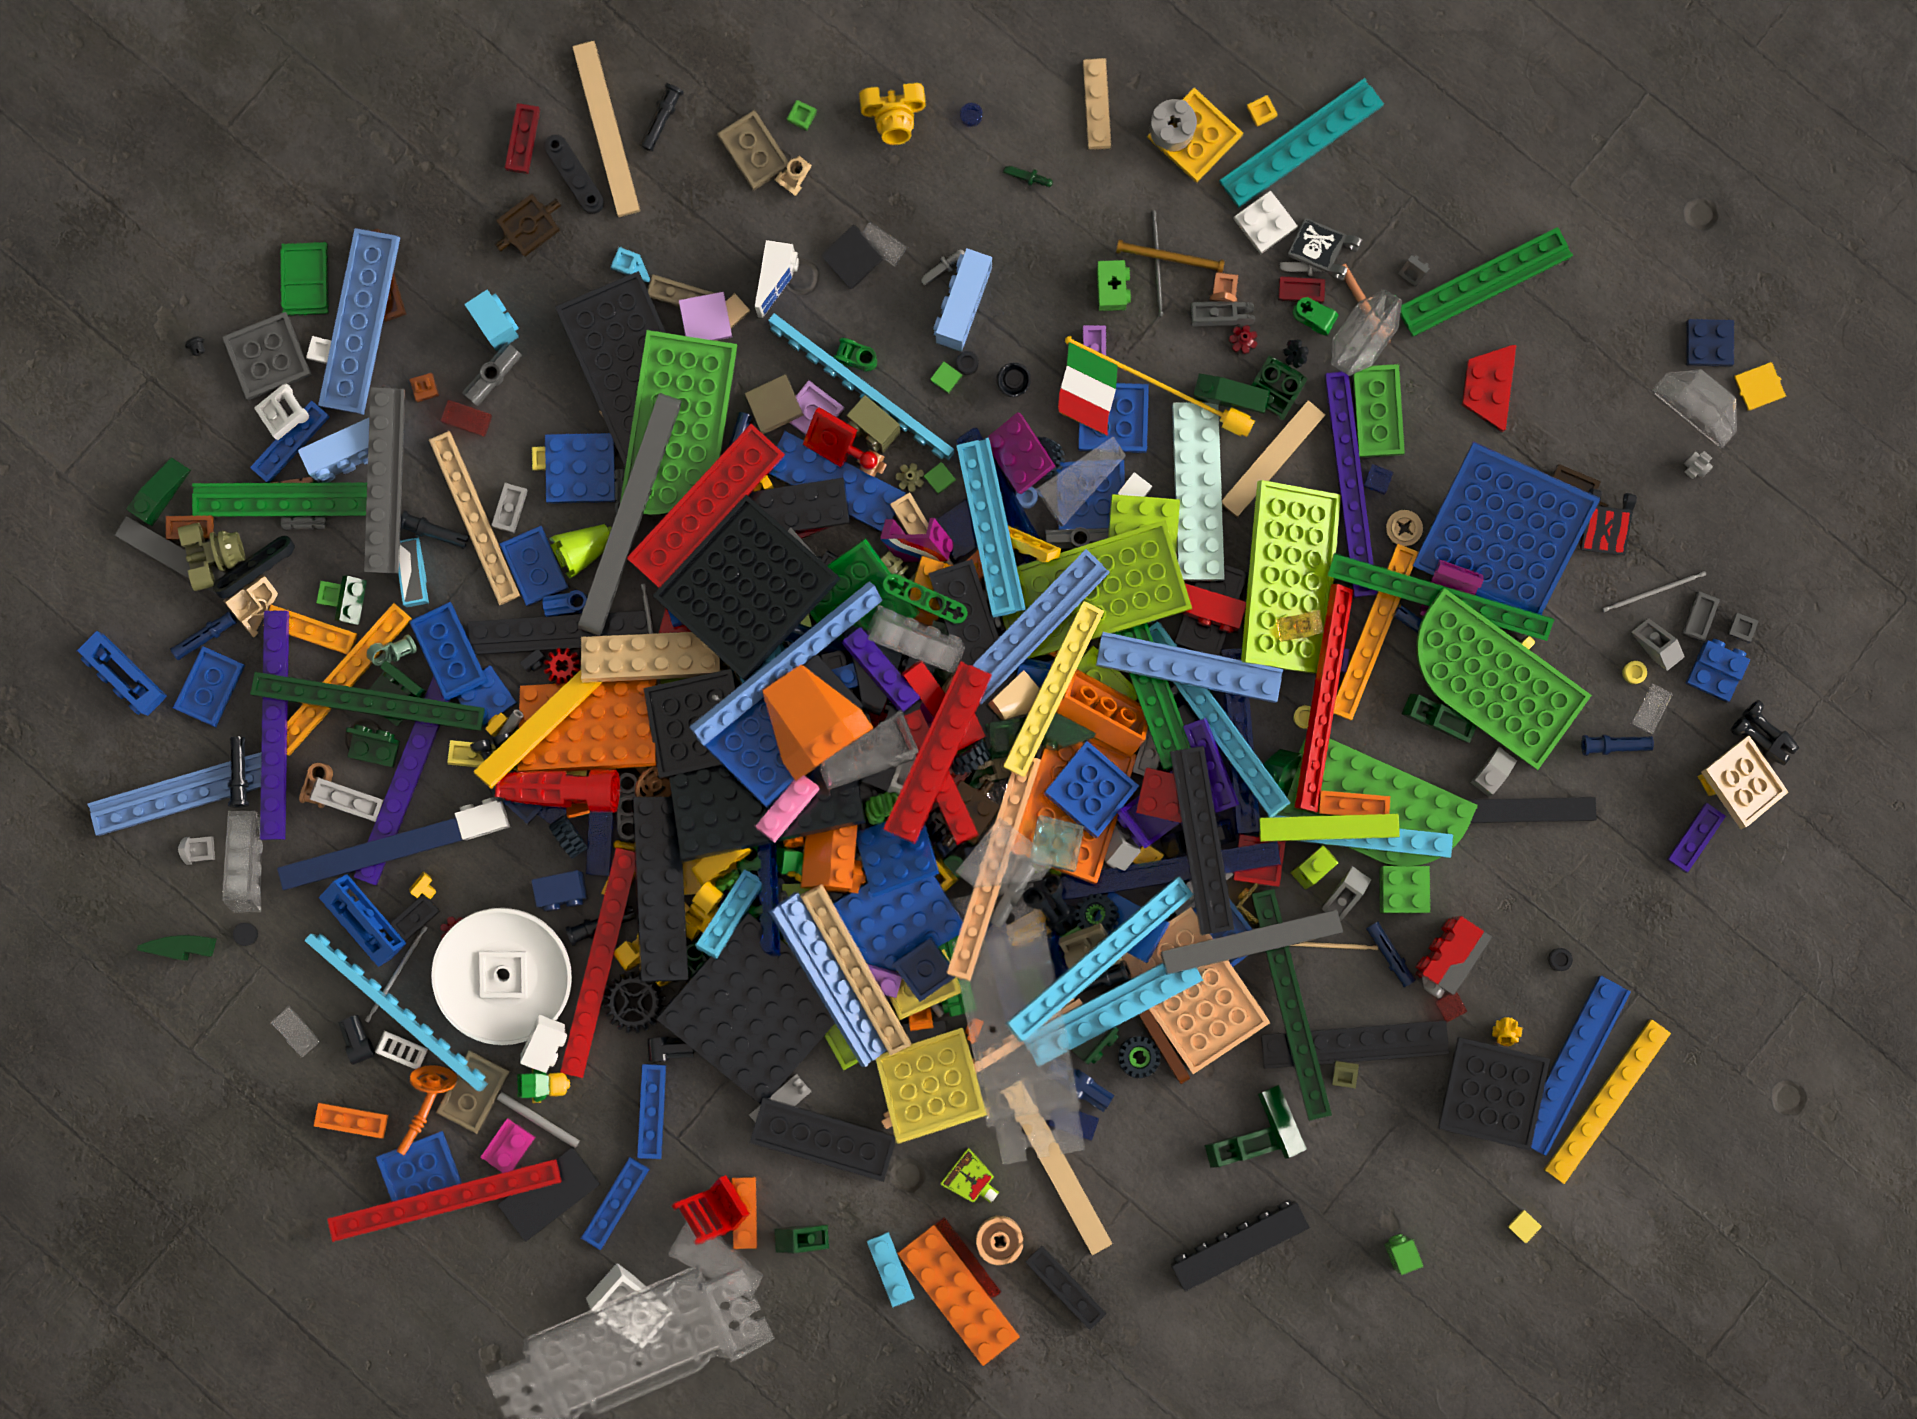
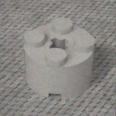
M1171 99L1159 104L1154 109L1150 123V135L1153 142L1167 151H1179L1185 148L1192 140L1197 125L1194 110L1185 100ZM1173 123L1174 125H1177V128H1174L1173 125L1169 124Z

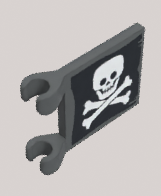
M1305 218L1288 256L1327 272L1339 281H1343L1347 268L1343 265L1334 264L1342 245L1353 252H1357L1361 239L1357 236L1343 234Z

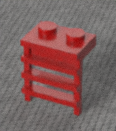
M726 1175L718 1178L709 1190L672 1205L674 1210L679 1208L697 1238L693 1241L695 1245L704 1244L707 1240H713L719 1235L723 1236L731 1230L735 1231L750 1215L746 1205L742 1202ZM698 1200L702 1202L703 1206L705 1207L706 1211L708 1212L709 1216L713 1220L718 1230L715 1229L714 1225L712 1224L711 1220L707 1216L706 1212L704 1211L703 1207L701 1206ZM688 1204H690L691 1208L693 1209L694 1213L696 1214L697 1218H698L699 1221L701 1222V1224H702V1226L704 1227V1229H705V1231L707 1232V1234H705V1232L703 1231L702 1227L700 1226L699 1222H698L697 1219L695 1218V1216H694V1214L692 1213L691 1209L689 1208Z

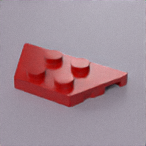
M1516 345L1471 358L1467 361L1462 406L1469 411L1475 412L1478 417L1484 421L1487 420L1501 432L1506 430Z

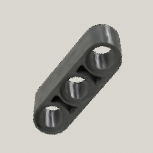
M624 773L619 776L618 833L622 838L632 841L634 840V834L626 836L624 834V827L627 824H633V811L625 813L623 806L625 802L632 801V798L636 797L635 786L638 778L631 773ZM627 778L634 780V786L630 790L623 788V782Z

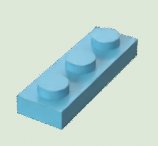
M889 1232L867 1240L892 1307L914 1299L915 1297Z

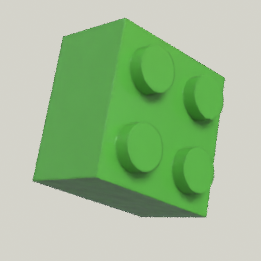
M1430 866L1379 867L1380 913H1430Z

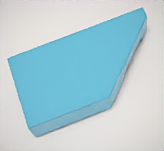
M619 247L610 268L627 276L639 271L643 282L649 284L650 278L640 255Z

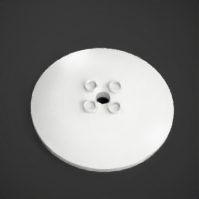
M511 908L481 910L455 924L444 936L436 950L431 976L436 1001L450 1023L465 1035L493 1045H512L527 1041L539 1015L556 1021L567 1003L572 982L570 960L557 934L537 917ZM501 968L507 969L510 977L502 980L498 977L497 971Z

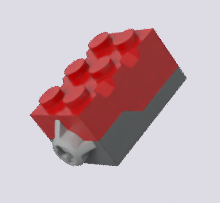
M1462 916L1448 918L1441 928L1444 933L1441 937L1433 939L1428 947L1431 950L1430 954L1426 957L1423 956L1415 967L1418 969L1415 974L1422 978L1424 989L1436 998H1441L1443 994H1455L1492 938V936Z

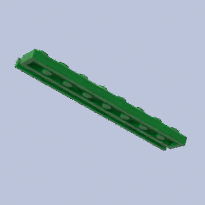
M1557 227L1399 306L1397 310L1407 329H1409L1411 337H1414L1572 258L1573 254L1569 251V246Z
M367 482L192 483L193 516H366Z
M1147 623L1114 633L1153 642ZM1129 673L1163 770L1172 768L1169 751L1191 748L1184 731V725L1167 680Z

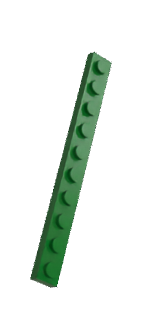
M1336 553L1333 554L1327 573L1329 577L1430 606L1442 588H1445L1496 626L1545 641L1548 640L1554 619L1548 616Z

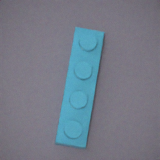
M744 869L697 942V949L717 959L735 928L763 887V879Z

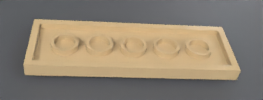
M693 632L581 637L582 683L692 678L720 671V657Z

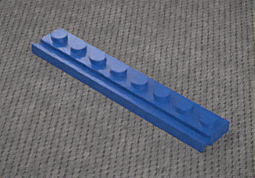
M1603 976L1598 977L1545 1081L1531 1146L1533 1150L1544 1156H1547L1631 991L1622 988Z

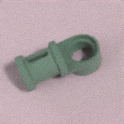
M407 634L403 639L394 643L389 642L384 645L374 643L368 648L366 656L375 666H381L385 660L396 662L402 656L409 653L414 654L417 652V648L412 637ZM383 650L382 655L374 659L375 654Z

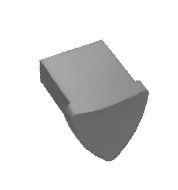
M184 837L178 847V852L186 865H192V862L215 860L214 837Z

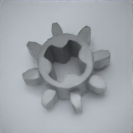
M1695 451L1684 463L1688 467L1685 473L1692 479L1696 476L1702 479L1713 467L1709 463L1712 457L1705 451L1701 454Z

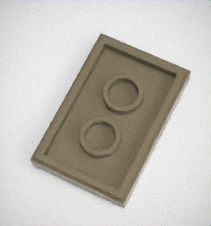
M755 110L717 133L718 138L753 191L787 169L788 160Z
M468 1050L465 1059L468 1061L466 1065L472 1070L476 1068L485 1075L484 1081L488 1085L483 1091H477L456 1073L457 1083L455 1087L446 1092L436 1113L478 1134L510 1071Z

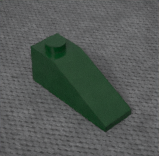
M1200 373L1194 391V396L1202 403H1213L1218 406L1233 407L1235 409L1264 414L1270 391L1223 377Z
M171 457L138 491L126 510L153 526L191 470Z

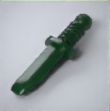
M1007 166L1003 170V173L1028 181L1030 186H1032L1033 182L1042 186L1045 185L1046 187L1053 185V181L1050 178H1044V176L1036 174L1037 170L1033 169L1032 173L1012 166Z

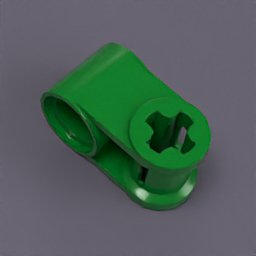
M1308 297L1300 299L1293 309V316L1298 322L1324 336L1329 335L1339 316L1333 309L1323 306ZM1303 307L1307 308L1306 314L1302 312Z
M840 337L838 351L836 355H833L835 360L842 365L867 372L876 368L878 361L872 348ZM864 355H871L873 357L871 362L867 364L862 363L861 358Z

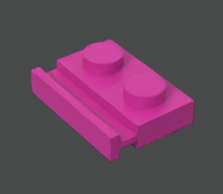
M507 1118L480 1158L486 1160L502 1173L512 1171L536 1137Z

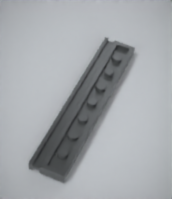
M370 387L364 572L399 573L405 389Z

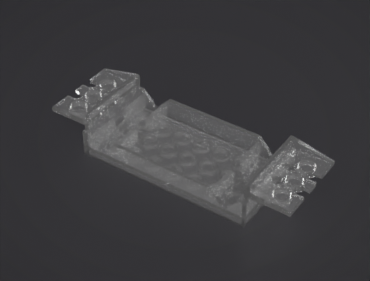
M1034 883L1027 884L1025 890L1034 887ZM972 895L952 899V904L963 921ZM1023 896L1017 906L1013 907L1010 912L1015 916L1014 923L1007 924L1005 922L1001 928L992 924L986 930L971 980L967 981L959 978L981 1097L987 1112L985 1116L987 1127H996L1003 1165L1027 1161L1026 1149L1028 1147L1036 1149L1038 1158L1050 1156L1048 1147L1051 1143L1059 1145L1061 1154L1085 1150L1078 1111L1081 1109V1104L1075 1084L1074 1068L1062 1008L1023 1042H1019L1005 1024L1056 981L1054 965L1048 945L1046 924H1042L1039 909L1028 907L1023 901ZM952 941L953 951L957 941ZM991 1026L996 1027L995 1033L990 1032ZM1048 1119L1055 1122V1128L1051 1131L1046 1130L1044 1127V1122ZM1030 1124L1032 1126V1133L1029 1135L1023 1134L1021 1131L1022 1125Z
M699 1265L525 1338L524 1354L526 1358L486 1375V1379L496 1398L502 1395H508L511 1398L508 1403L501 1405L505 1417L517 1414L520 1416V1419H577L583 1412L600 1414L700 1371L712 1357L730 1358L731 1362L774 1340V1336L765 1317L758 1320L750 1317L753 1312L760 1309L756 1297L750 1300L741 1298L744 1292L751 1290L742 1267L706 1281ZM723 1301H728L731 1304L726 1310L719 1307ZM731 1321H738L740 1323L737 1329H731L728 1325ZM620 1322H622V1323L624 1324V1325L621 1326V1327H619V1326L617 1325V1324L620 1323ZM641 1361L642 1364L637 1365L636 1362ZM529 1385L533 1388V1391L529 1394L521 1391L522 1387ZM534 1405H540L542 1411L535 1413L531 1411V1408Z

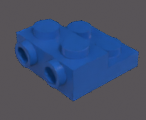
M1708 640L1703 643L1686 684L1728 703L1738 682L1742 680L1750 659L1745 657L1746 653L1742 650L1734 648L1731 651L1724 648L1725 643L1720 640Z

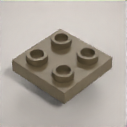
M1101 923L1059 938V945L1065 953V961L1069 969L1108 936ZM1122 957L1119 958V959H1118L1114 964H1112L1111 966L1116 965V964H1118V963H1121Z

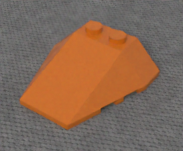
M802 664L762 690L782 762L795 781L873 729L860 708Z

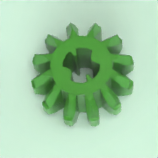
M885 792L884 794H878L876 797H871L865 803V813L869 823L875 826L886 822L899 795L895 792L890 794Z

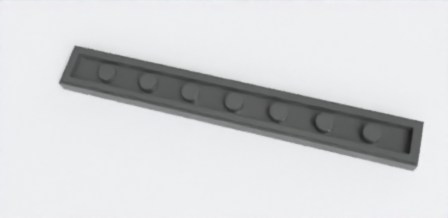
M1335 910L1160 952L1165 973L1168 975L1341 934L1343 929L1338 911Z

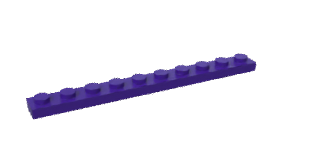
M1348 371L1326 373L1324 376L1348 557L1373 564ZM1352 583L1354 598L1377 595V590Z
M264 611L263 673L288 677L289 612ZM264 697L262 698L260 840H285L288 701Z
M433 676L424 699L450 702V700L445 701ZM415 721L368 842L398 833L440 725ZM386 862L356 870L354 877L377 886Z

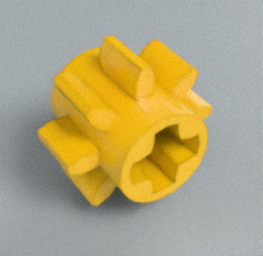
M1505 1017L1500 1021H1496V1026H1493L1492 1036L1497 1037L1499 1044L1512 1046L1514 1043H1518L1519 1037L1522 1036V1027H1517L1518 1021L1513 1018Z

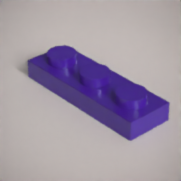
M1705 803L1667 858V861L1683 872L1688 873L1726 816L1708 803Z

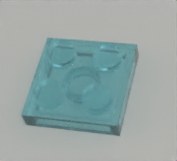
M1039 815L1029 861L1075 872L1084 826Z

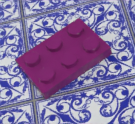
M1017 412L987 437L990 440L994 458L1019 494L1024 493L1056 467L1021 413Z

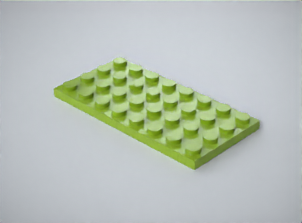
M1264 480L1257 481L1241 656L1242 663L1260 664L1310 674L1317 673L1330 588L1334 579L1327 576L1333 554L1336 553L1341 495Z
M1165 520L1062 552L1060 557L1050 560V562L1036 560L1017 566L1025 608L1027 610L1087 549L1110 572L1083 600L1104 611L1091 640L1100 638L1102 632L1113 634L1192 609ZM1081 603L1027 657L1028 659L1060 649ZM1016 611V613L1002 616L1006 630L1025 611Z

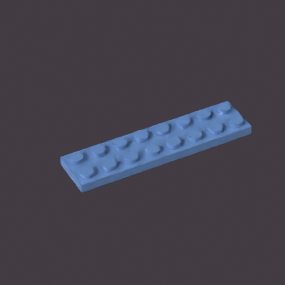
M354 229L318 406L364 415L400 237Z

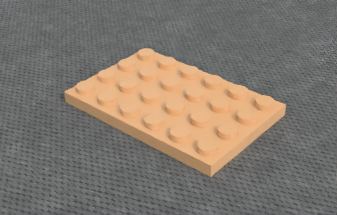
M1192 907L1169 921L1170 924L1147 964L1127 952L1122 956L1121 961H1126L1131 973V979L1162 963L1160 954L1162 951L1213 939L1211 934L1200 935L1197 914ZM1228 960L1198 967L1197 969L1203 981L1149 1008L1193 1074L1270 1023Z

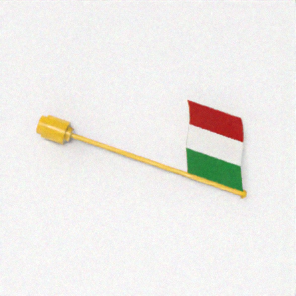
M1071 336L1065 339V343L1069 344L1068 359L1059 393V413L1108 436V417L1116 391L1118 367L1220 416V422L1223 423L1222 428L1240 437L1242 435L1247 437L1255 422L1250 419L1251 416L1231 407L1230 411L1225 409L1224 413L1072 340Z

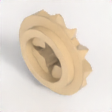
M1397 511L1390 516L1386 524L1387 535L1392 543L1411 546L1422 535V521L1412 511ZM1410 521L1411 523L1408 527L1410 532H1404L1399 536L1398 533L1401 528L1398 525H1404Z

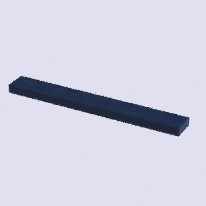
M453 818L278 867L277 870L282 889L288 890L463 841L457 819Z

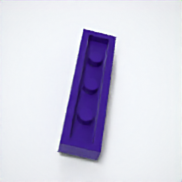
M861 627L843 640L842 644L901 714L919 701L920 696Z
M1207 718L1184 725L1183 728L1191 748L1204 746L1215 812L1237 806L1239 804Z

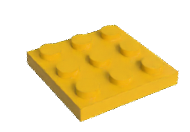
M1193 88L1183 99L1192 107L1197 118V125L1192 140L1185 148L1179 151H1167L1160 146L1157 147L1197 183L1242 137L1243 132L1200 92ZM1173 123L1169 124L1173 125L1174 128H1177V125H1174ZM1149 134L1148 139L1153 142L1151 135Z

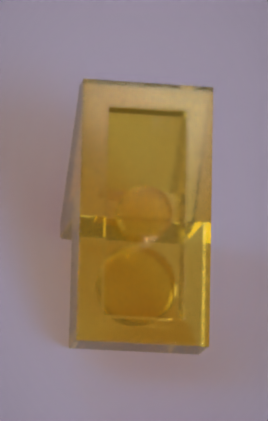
M1320 610L1276 619L1280 642L1324 633Z

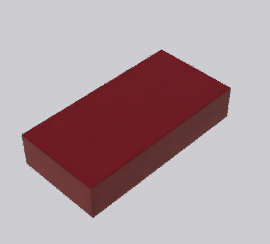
M1279 278L1278 301L1298 302L1300 299L1308 297L1318 303H1324L1325 279Z

